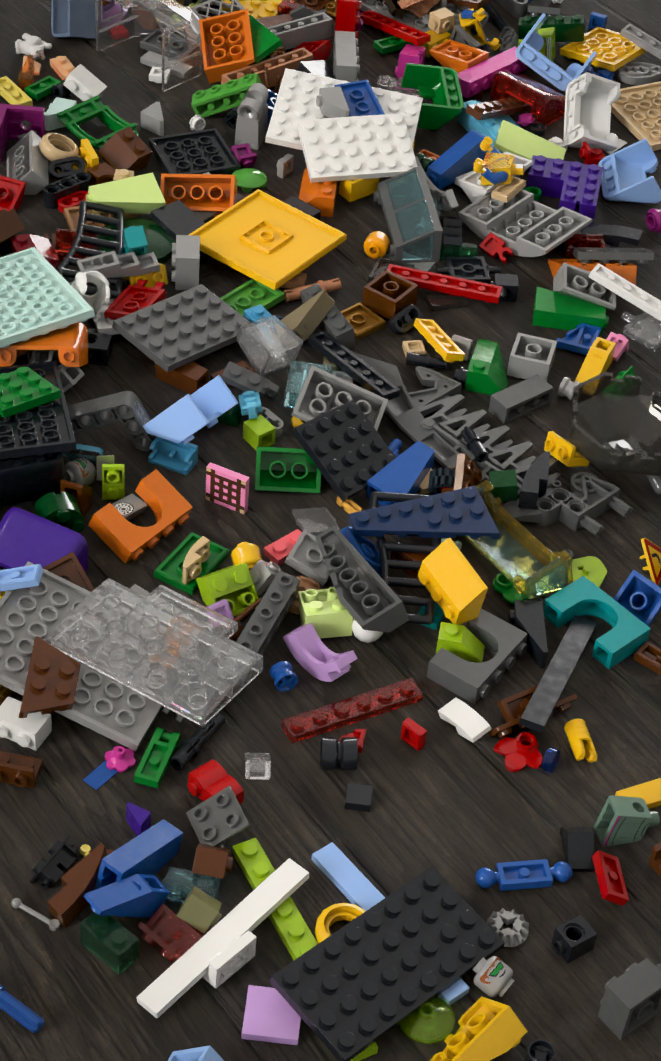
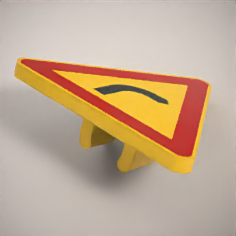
M642 538L641 543L644 555L640 556V559L646 558L648 565L643 567V570H649L651 580L659 584L661 579V548L648 539Z

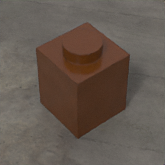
M199 843L196 848L192 873L224 879L226 872L231 873L234 857L229 856L230 849Z

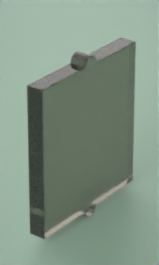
M81 449L64 453L70 460L85 458L93 465H97V456H101L98 452Z

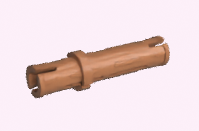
M339 278L317 281L322 290L324 289L327 293L341 290L342 288ZM314 284L284 290L285 302L301 299L300 291Z

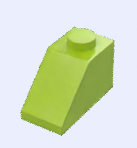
M441 622L436 654L441 648H444L466 661L481 663L483 661L485 645L465 626Z

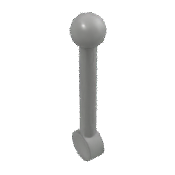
M19 898L12 900L11 905L13 908H20L45 922L52 931L59 930L60 922L58 919L51 920L24 905Z

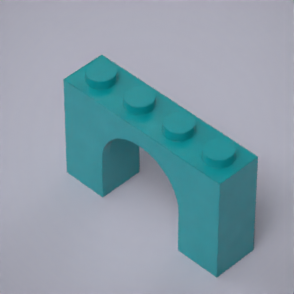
M585 576L580 577L545 599L544 617L557 628L573 620L575 615L597 616L610 624L612 629L595 640L592 656L608 669L636 652L648 641L651 628Z

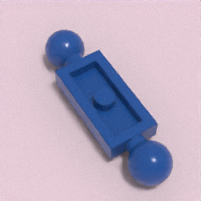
M547 859L496 863V872L488 867L479 869L476 872L475 881L479 887L484 889L490 888L498 882L500 891L552 887L553 878L558 882H567L572 877L573 870L571 865L565 861H559L553 867H549Z

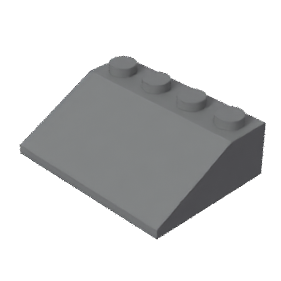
M312 365L299 391L292 416L307 422L354 400L377 431L388 399Z

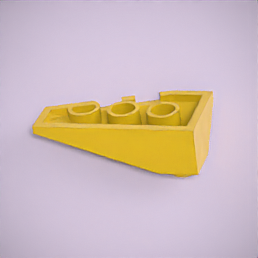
M481 996L461 1016L458 1021L460 1028L455 1035L449 1034L444 1042L447 1046L443 1052L436 1053L430 1061H490L516 1047L528 1031L510 1006Z

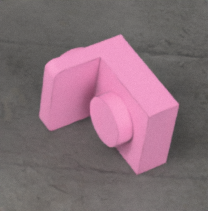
M613 332L609 334L606 340L616 343L613 361L617 362L622 353L629 350V340L622 334H615Z

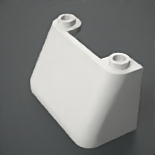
M585 72L568 84L565 95L563 141L568 144V147L582 148L583 142L587 141L591 149L598 148L612 151L618 148V136L610 133L611 104L618 100L621 94L620 83Z

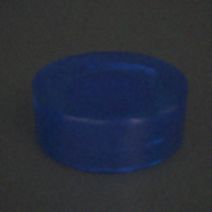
M549 747L546 750L542 761V769L544 771L554 772L559 761V749Z

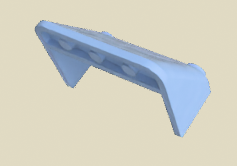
M646 138L600 160L598 166L603 167L601 187L605 200L657 204L661 201V189L654 176L647 178L646 173L651 174L655 172L658 165V159Z

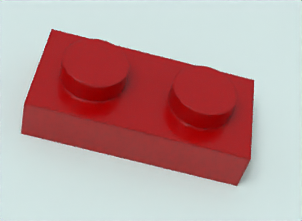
M598 850L592 855L602 899L623 906L629 901L619 859L616 856Z

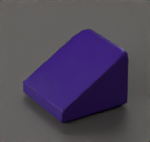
M128 802L126 804V821L136 836L151 827V812Z

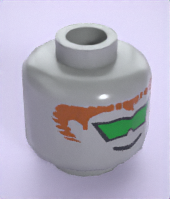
M79 458L69 461L64 465L63 480L84 486L93 483L96 470L89 460Z
M492 956L488 960L483 957L473 969L477 973L473 979L474 984L491 998L497 995L502 997L515 981L512 978L513 970L497 956Z

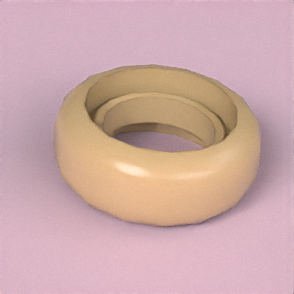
M47 133L41 138L39 149L44 157L51 162L78 156L79 154L77 145L67 136L58 133Z

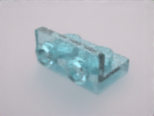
M169 866L166 878L162 880V884L170 892L166 898L167 900L183 903L194 886L216 899L221 878L196 874L190 870Z

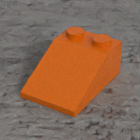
M451 39L429 50V54L443 67L452 68L457 74L489 59V52Z

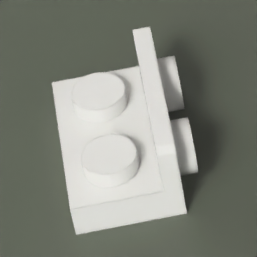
M248 930L241 937L234 938L227 949L222 953H216L209 961V971L203 978L215 989L218 988L255 957L257 937Z

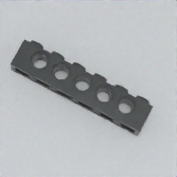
M280 570L278 571L219 669L220 672L227 675L219 689L239 697L296 600L300 585L299 578Z

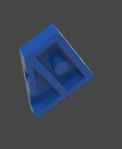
M581 323L575 329L568 331L566 337L562 339L557 338L556 347L587 355L590 347L596 338L599 337L601 327Z

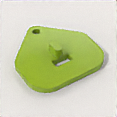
M594 556L573 559L571 564L560 566L561 574L570 584L585 576L600 588L607 575V569L602 561Z

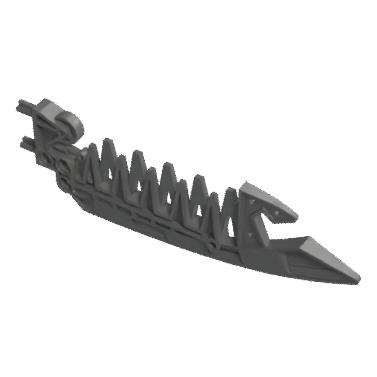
M354 353L400 389L399 397L389 400L384 412L415 443L420 441L435 451L434 459L445 469L446 467H456L457 454L466 453L482 472V481L479 483L481 497L512 521L535 522L539 526L547 527L559 520L574 532L584 527L599 537L601 532L604 531V527L596 522L595 518L610 508L625 518L632 512L633 508L619 499L620 488L600 480L588 472H578L571 477L570 492L561 487L562 483L558 481L561 476L560 473L556 472L549 475L546 494L544 496L538 495L536 509L519 508L522 478L525 477L527 470L537 459V457L531 456L521 460L533 448L531 442L527 441L513 446L514 441L510 439L497 444L510 432V428L504 425L490 430L491 426L488 423L474 428L487 417V412L483 409L467 414L468 410L463 408L451 413L465 400V397L460 394L461 383L434 370L417 366L415 373L421 385L434 388L408 393L396 365ZM435 411H438V412H436L434 415H432V416H430V417H427V418H424V417H423V416H425V415H428V414H430V413H433V412H435ZM461 426L458 430H453L454 428ZM464 427L472 428L477 437H480L485 442L482 445L489 455L486 461L477 462L472 451L467 449V443L461 435ZM553 457L549 461V471L557 464V460ZM508 458V459H507L505 462H503L502 464H501L500 462H498V461H501V460H503V459ZM515 469L518 500L491 502V494H486L485 481L489 480V471Z

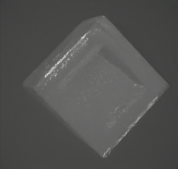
M245 753V778L270 779V754Z

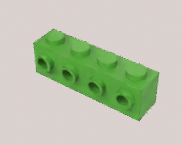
M254 73L247 74L236 80H229L221 85H214L206 90H199L193 94L191 106L195 114L201 115L203 118L240 105L249 87L254 83L262 84L258 74Z

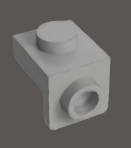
M259 559L250 570L258 596H261L274 580L278 571L281 570L273 561L266 562Z

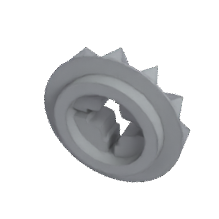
M502 908L499 912L493 911L491 916L487 918V924L505 942L504 947L518 946L528 937L529 923L524 920L523 914H516L514 909L505 911ZM503 924H513L512 930L510 928L503 929Z

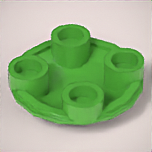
M242 168L232 174L238 180L237 186L242 188L241 190L245 193L252 192V189L267 186V176L258 169Z

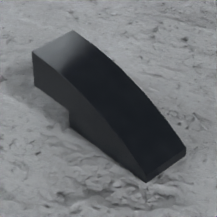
M545 451L527 470L522 482L519 508L535 510L538 495L544 496L546 494L549 476V451Z

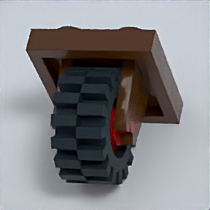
M466 453L457 454L456 467L439 468V470L433 469V471H430L428 491L435 495L476 486L479 491L482 472Z

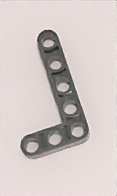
M123 391L67 406L74 433L121 422L137 449L140 451L151 450L149 449L156 436L147 434L143 428V425L151 419L135 393Z

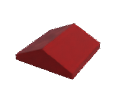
M0 175V211L6 209L8 212L13 208L16 211L20 207L26 182Z

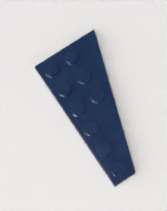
M476 486L348 514V521L355 536L383 537L385 534H398V537H407V534H419L420 538H455L457 535L470 536V539H478L479 536H491V539H499L500 535Z

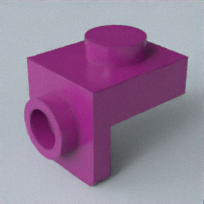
M249 143L231 147V151L241 167L249 168L255 164L258 156L257 153H252Z

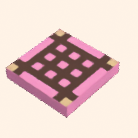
M210 462L206 467L205 500L245 514L248 510L250 477Z

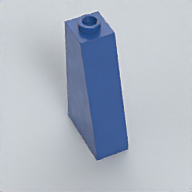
M474 129L468 132L427 167L426 175L438 189H442L455 182L456 177L473 171L475 160L477 158L483 160L484 151L481 150L480 144L486 136Z
M417 441L367 480L366 496L370 498L371 492L416 494L420 484L430 469L433 468L435 451ZM378 501V504L381 506L399 503L390 501Z
M163 819L113 851L101 861L95 890L135 874L155 875L179 852L183 832Z

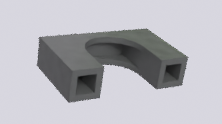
M482 608L478 618L467 622V629L485 645V648L492 653L494 658L486 662L474 663L441 648L429 661L427 672L428 679L474 705L481 697L485 698L491 686L494 683H499L503 673L513 667L517 657H522L528 647V644H526L528 633Z

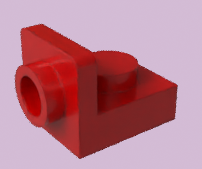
M587 141L583 142L582 148L579 150L580 158L588 165H598L600 160L606 157L602 149H591Z

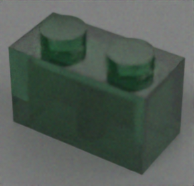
M93 912L80 923L81 944L118 975L139 959V939L112 916H100Z

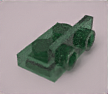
M441 241L439 261H446V257H476L478 247L476 244L462 243V246L443 244Z

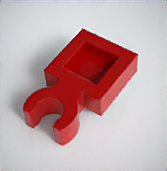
M492 232L479 245L480 250L493 259L498 255L501 262L505 264L507 259L504 255H514L510 248L505 247V242Z

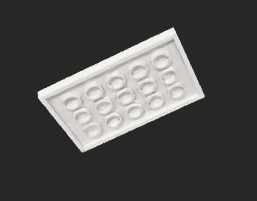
M403 113L298 120L297 122L310 183L394 177L414 167H418ZM416 170L410 171L401 176L414 175Z

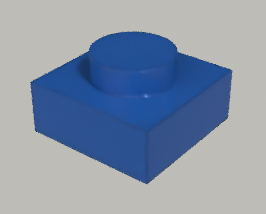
M592 12L588 29L593 30L596 27L606 28L608 16Z

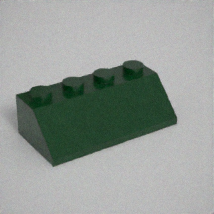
M540 16L519 17V39L526 37ZM546 16L547 19L540 28L555 27V42L584 41L585 16Z

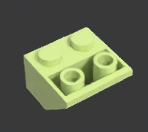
M335 587L298 591L301 626L312 623L319 638L352 636L353 617L340 603Z

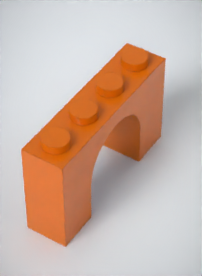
M157 469L144 477L135 490L153 510L156 517L155 525L149 527L136 526L127 521L111 503H108L94 513L88 524L125 564L131 559L137 560L144 553V549L147 547L149 549L153 548L160 541V537L169 536L174 531L176 525L182 526L190 518L188 514L193 508L191 504Z

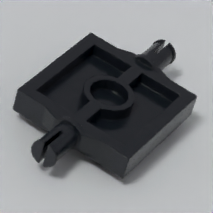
M484 256L446 257L447 267L435 268V273L447 274L448 276L490 284L489 274H500L501 272L500 266H489L485 262Z

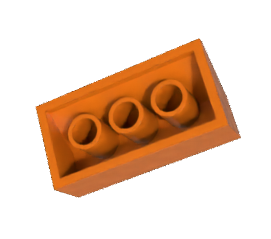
M306 168L303 173L299 199L321 210V216L333 217L339 181L310 183Z
M161 173L160 190L166 201L165 205L180 200L191 211L224 212L236 204L238 180L235 175Z

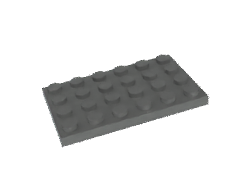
M202 284L116 319L112 325L113 329L166 372H170L254 334L256 329L250 321Z

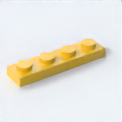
M415 319V328L433 346L435 351L442 356L443 360L450 363L463 361L464 352L434 320Z

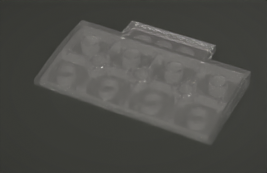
M108 578L80 602L46 638V642L66 655L202 727L263 671L262 655L229 639L238 630V622L163 585H159L145 597Z

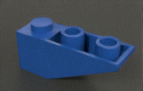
M135 874L88 892L84 897L90 903L92 911L100 916L153 918L170 892L155 875Z

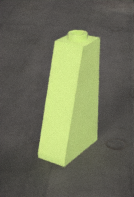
M153 172L89 186L88 194L86 195V201L122 208L125 213L150 214L152 210L166 204ZM93 210L94 213H104V212H99V211H94V210Z

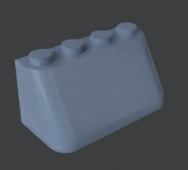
M51 0L52 35L57 38L98 39V0Z

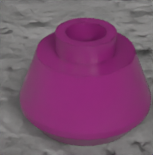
M652 208L648 210L645 222L648 229L655 233L661 231V209Z

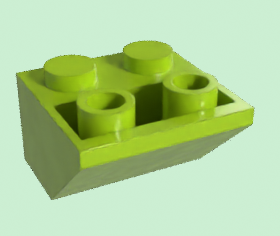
M247 562L234 564L196 578L204 603L209 606L222 599H227L233 617L242 613L259 599Z

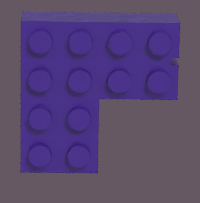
M533 155V165L529 169L526 188L531 186L538 187L542 191L541 195L560 198L558 209L566 207L575 211L576 204H580L578 213L594 220L603 167L595 164L588 165L577 161L570 162L559 158L553 159L542 155Z

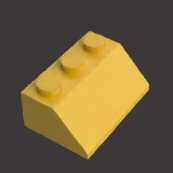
M448 538L422 561L418 577L420 582L431 593L433 600L442 608L444 615L453 624L460 625L478 618L488 587L452 539Z

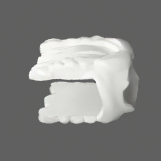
M98 271L78 272L71 286L94 308L95 317H93V321L97 322L102 317V313L108 309L107 305L110 302L109 282ZM91 282L97 285L98 290L94 295L85 294L87 291L86 283Z

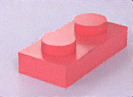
M297 529L263 548V554L278 566L284 564L302 532Z

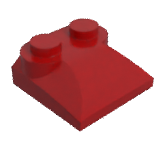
M330 40L302 42L292 51L304 47L314 55L313 61L326 60L330 55L331 42Z

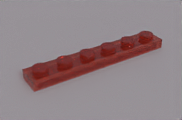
M408 678L282 719L281 727L292 744L422 701L423 693L413 678Z

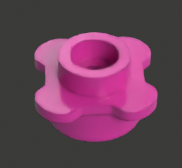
M531 113L520 114L516 123L521 124V126H529L535 118H532Z

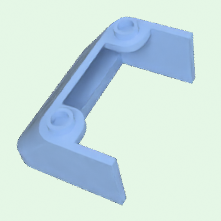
M543 13L517 47L516 56L521 62L557 89L565 92L572 80L587 71L597 57V52L593 51L583 66L573 63L564 71L539 52L544 45V40L537 32L547 19L546 14Z
M218 375L193 394L185 395L143 425V428L147 434L177 444L182 442L185 445L195 438L193 435L195 432L205 426L209 429L218 423L217 418L238 404V401L220 375Z

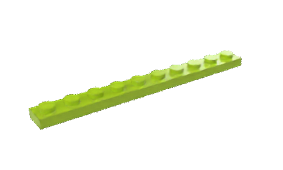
M257 838L232 846V853L253 890L275 871ZM290 896L268 916L293 961L318 944ZM376 1042L350 1061H360L377 1054L378 1046Z

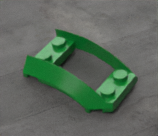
M98 95L57 113V117L80 140L88 139L92 147L97 150L116 132L129 126L139 136L136 129L137 124L135 122L130 124L120 118L108 105L105 106L100 101ZM97 117L107 128L114 132L100 139H95L78 125Z

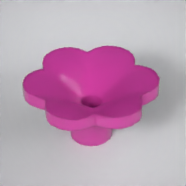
M116 746L112 751L105 753L106 767L110 770L116 769L118 772L123 773L128 768L134 767L136 763L134 751L125 749L122 746Z

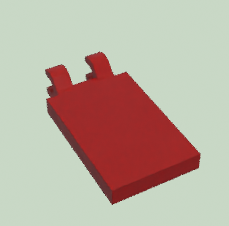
M139 279L136 285H129L104 312L105 319L116 320L162 301L167 294L165 289H163L166 282L157 281L155 286L150 288L145 287L148 280Z

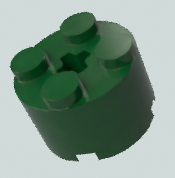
M61 491L62 494L51 492L42 496L35 503V515L78 533L84 530V519L77 500L72 494Z

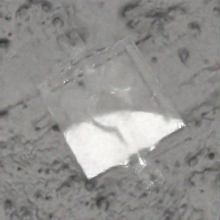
M626 311L623 312L621 319L629 322L624 326L623 334L654 351L661 346L660 320L646 312L637 316H633Z

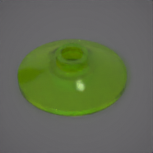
M436 997L429 1003L422 1005L417 1012L400 1023V1027L409 1038L417 1042L435 1043L450 1035L454 1028L455 1015L449 1004L443 999Z

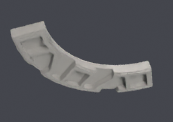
M416 156L415 159L417 166L422 167L418 159V156ZM424 171L435 208L444 211L457 208L459 205L453 190L441 191L430 181Z

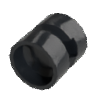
M321 737V770H332L337 765L342 770L357 769V738L342 737L340 742H338L333 737Z

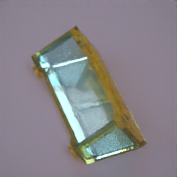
M485 480L476 487L500 533L499 539H491V536H479L478 539H470V536L463 537L497 568L520 594L523 593L528 599L556 593L573 582L571 556L565 550L560 553L558 551L552 553L502 507L501 499L493 497L491 490L494 488L489 481Z

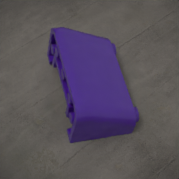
M12 507L4 515L0 522V570L1 566L7 569L23 567L28 561L35 565L41 564L43 568L74 552L85 573L87 572L88 544L81 534L18 507Z

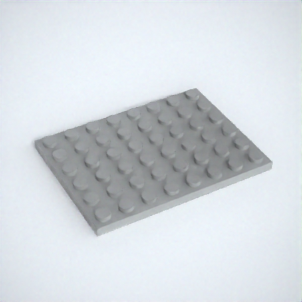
M28 561L25 566L35 565V564H33V563H31V562ZM43 569L39 586L8 590L0 599V685L23 695L35 636H38L81 664L72 709L65 711L56 710L55 712L136 751L166 702L156 694L183 652L187 650L194 655L198 644Z

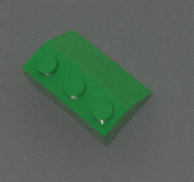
M257 447L255 490L320 493L321 472L304 449Z

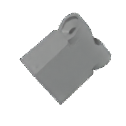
M254 83L249 87L237 109L238 117L234 145L249 143L251 149L259 150L268 131L267 99L269 95L267 88L261 83Z

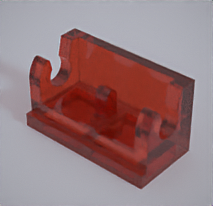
M57 228L54 251L58 257L65 258L72 246L76 231ZM84 232L83 236L95 238L96 234ZM80 244V247L93 250L95 248L94 245ZM78 254L74 256L77 259L89 258L88 256Z
M574 234L565 241L563 250L566 259H576L572 255L573 247L606 248L603 234Z

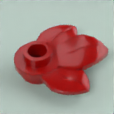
M529 732L520 733L516 738H503L494 746V752L506 756L505 767L510 772H519L526 765L533 769H538L542 763V754L537 750V739Z

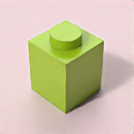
M261 414L257 416L258 418L248 419L243 422V439L255 450H257V447H270L275 444L276 428Z

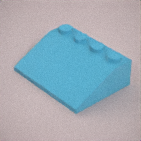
M476 100L464 102L463 111L458 115V122L468 132L474 129L482 135L490 137L493 141L492 148H494L498 130L503 120L520 127L509 115L477 120L465 112L468 105L482 103Z

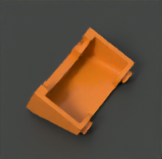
M77 322L69 325L67 328L56 329L46 335L34 336L27 341H19L11 344L9 347L0 348V367L11 366L17 363L18 356L27 353V350H58L59 361L62 365L66 367H81L88 363L87 327L82 322Z

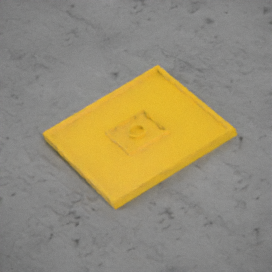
M259 189L189 234L200 236V251L273 290L278 289L346 240L347 234Z

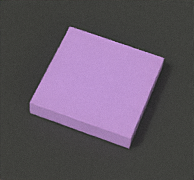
M248 985L241 1039L298 1046L301 1017L275 988Z

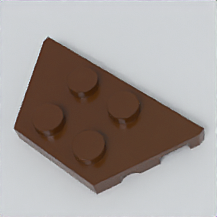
M35 636L19 718H27L28 714L41 712L43 715L56 710H70L74 704L81 664L38 636Z

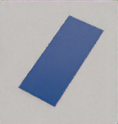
M106 760L83 779L85 783L95 790L100 788L118 772L116 769H108L106 767Z

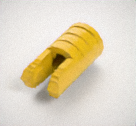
M583 719L568 721L564 726V730L576 761L584 760V757H586L587 762H597V753L585 721Z

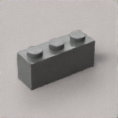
M537 374L491 395L489 412L505 425L551 404L554 387Z

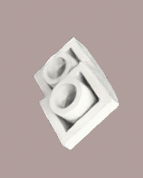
M454 698L438 710L441 719L455 726L460 736L473 743L491 730V726L483 717L458 698Z

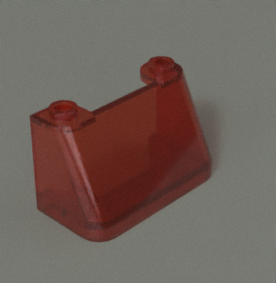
M499 71L493 76L491 101L506 99L510 94L531 105V114H535L538 119L536 122H541L545 126L565 115V96L523 74Z

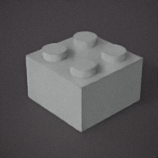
M176 235V243H172L171 282H175V290H188L199 285L200 236Z
M518 332L509 357L507 375L527 379L538 374L547 382L555 357L557 341Z

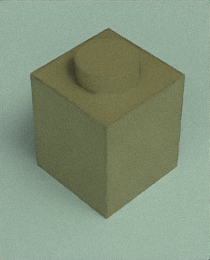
M194 886L181 905L177 917L205 934L209 926L213 928L220 920L222 914L219 913L222 903Z

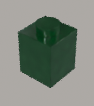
M516 470L489 471V480L485 481L486 494H491V502L518 500Z

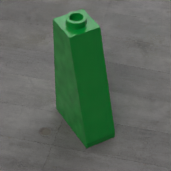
M537 287L532 326L571 330L581 323L601 327L600 335H602L604 327H608L609 316L606 315V307Z

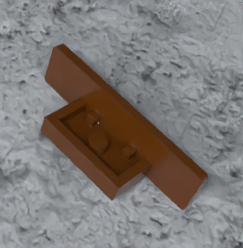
M537 686L497 703L506 723L489 732L490 738L499 735L500 738L505 737L513 732L512 728L519 726L520 730L526 728L519 725L520 718ZM573 694L559 700L554 711L558 709L561 713L573 707L571 703L578 698L577 695Z

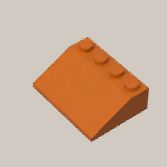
M248 9L199 20L204 71L209 84L220 82L221 75L247 67L255 61Z
M548 259L553 278L563 262L589 272L599 263L598 260H592V263H580V260ZM611 260L610 263H599L636 285V265L630 262L618 263L616 260Z

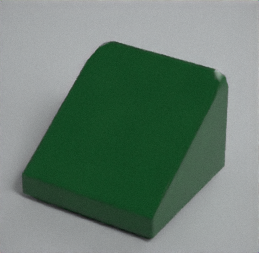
M236 404L217 418L218 423L237 427L243 417L240 407Z

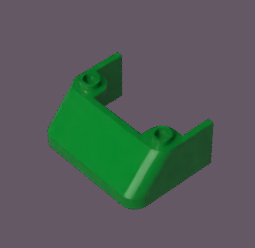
M406 63L401 87L418 89V93L422 98L433 100V104L422 103L417 128L437 130L462 113L464 102L458 74L454 69Z

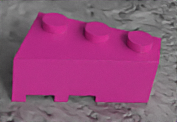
M407 44L399 54L398 66L395 68L394 76L397 77V84L402 82L406 63L424 65L426 47Z

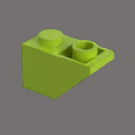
M102 464V500H120L124 498L125 464Z

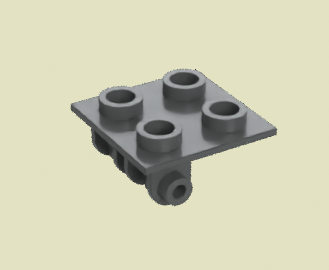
M231 786L226 787L186 812L201 844L225 848V841L250 826Z

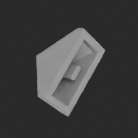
M155 102L141 111V127L159 136H164V119L160 102Z

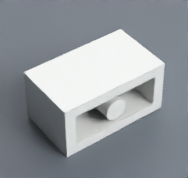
M81 64L69 73L63 84L83 102L97 95L101 98L107 88L103 82Z
M8 696L0 705V737L7 738L22 747H28L36 751L52 731L51 714L42 715L41 712L28 714L27 718H19L22 702Z

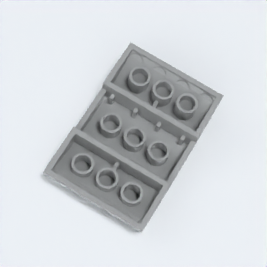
M523 189L507 203L491 198V192L458 212V216L481 239L484 240L492 232L505 242V247L510 248L514 255L522 257H537L547 254L588 226L593 220L566 207L555 210L534 201V194Z

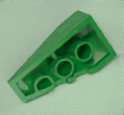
M478 339L468 367L465 390L493 395L508 387V379L498 342Z

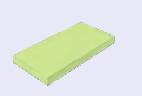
M505 120L500 124L493 146L502 152L506 151L532 160L533 155L563 160L566 152L565 148Z

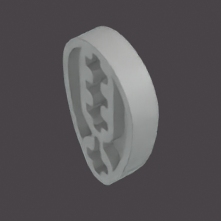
M629 62L618 69L617 77L620 81L630 85L654 83L661 80V66L645 62Z

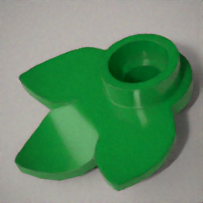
M515 572L510 574L501 573L494 578L492 583L493 589L502 594L503 598L514 604V600H530L537 595L534 589L525 584L528 578L526 574Z

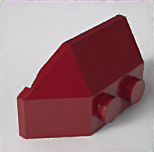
M20 234L10 237L6 242L11 254L35 247L56 270L60 265V260L47 238L33 234Z

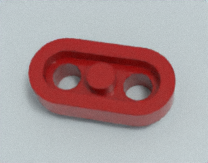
M77 191L58 200V210L64 214V208L79 206L81 201H86L88 191Z

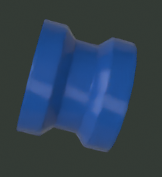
M288 661L278 662L269 670V674L272 680H274V685L278 691H289L298 683V677L293 672V667Z

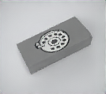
M133 493L112 504L127 521L144 513L147 508V504Z

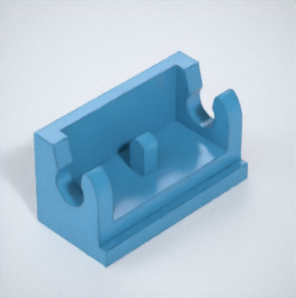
M156 437L149 448L153 452L149 455L148 462L186 476L198 462V446L189 442L185 445L182 442L177 444Z

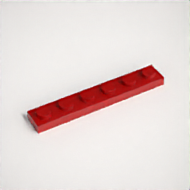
M372 10L359 13L364 24L383 30L384 33H390L394 37L402 38L404 41L411 42L415 46H422L424 43L431 41L430 34Z
M389 264L387 270L417 284L418 288L433 292L437 291L496 304L499 303L502 286Z

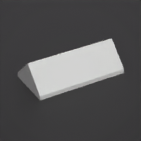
M506 151L502 153L513 155L515 164H524V172L533 165L532 160ZM475 171L459 180V185L472 203L499 186L481 185V172L476 173Z

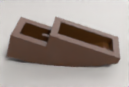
M102 843L61 877L64 888L47 901L51 916L58 919L64 928L89 903L84 897L85 894L95 890L101 861L107 856L106 848Z

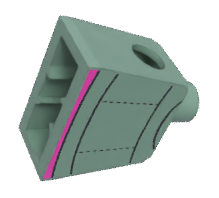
M612 795L608 797L594 825V830L602 847L638 842L642 839L648 827H657L659 825V814L656 811H649L645 800L642 798Z

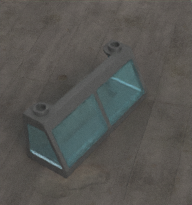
M414 167L407 172L378 183L377 191H374V202H377L378 206L382 205L392 240V244L389 245V255L393 257L394 263L439 262L443 230L423 167Z

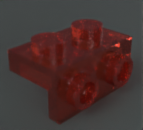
M164 904L161 905L146 925L142 922L137 925L144 931L141 937L152 946L156 942L162 946L163 949L160 953L172 963L175 959L178 960L202 938L198 932L177 917Z

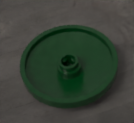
M147 218L124 219V229L130 226L143 225L148 243V253L154 252L158 263L162 264L172 257V243H176V240L154 220ZM108 225L105 227L107 229L116 230V226ZM103 235L99 237V239L116 242V238ZM100 247V251H104V252L115 251V253H116V250H114V249H109V248Z

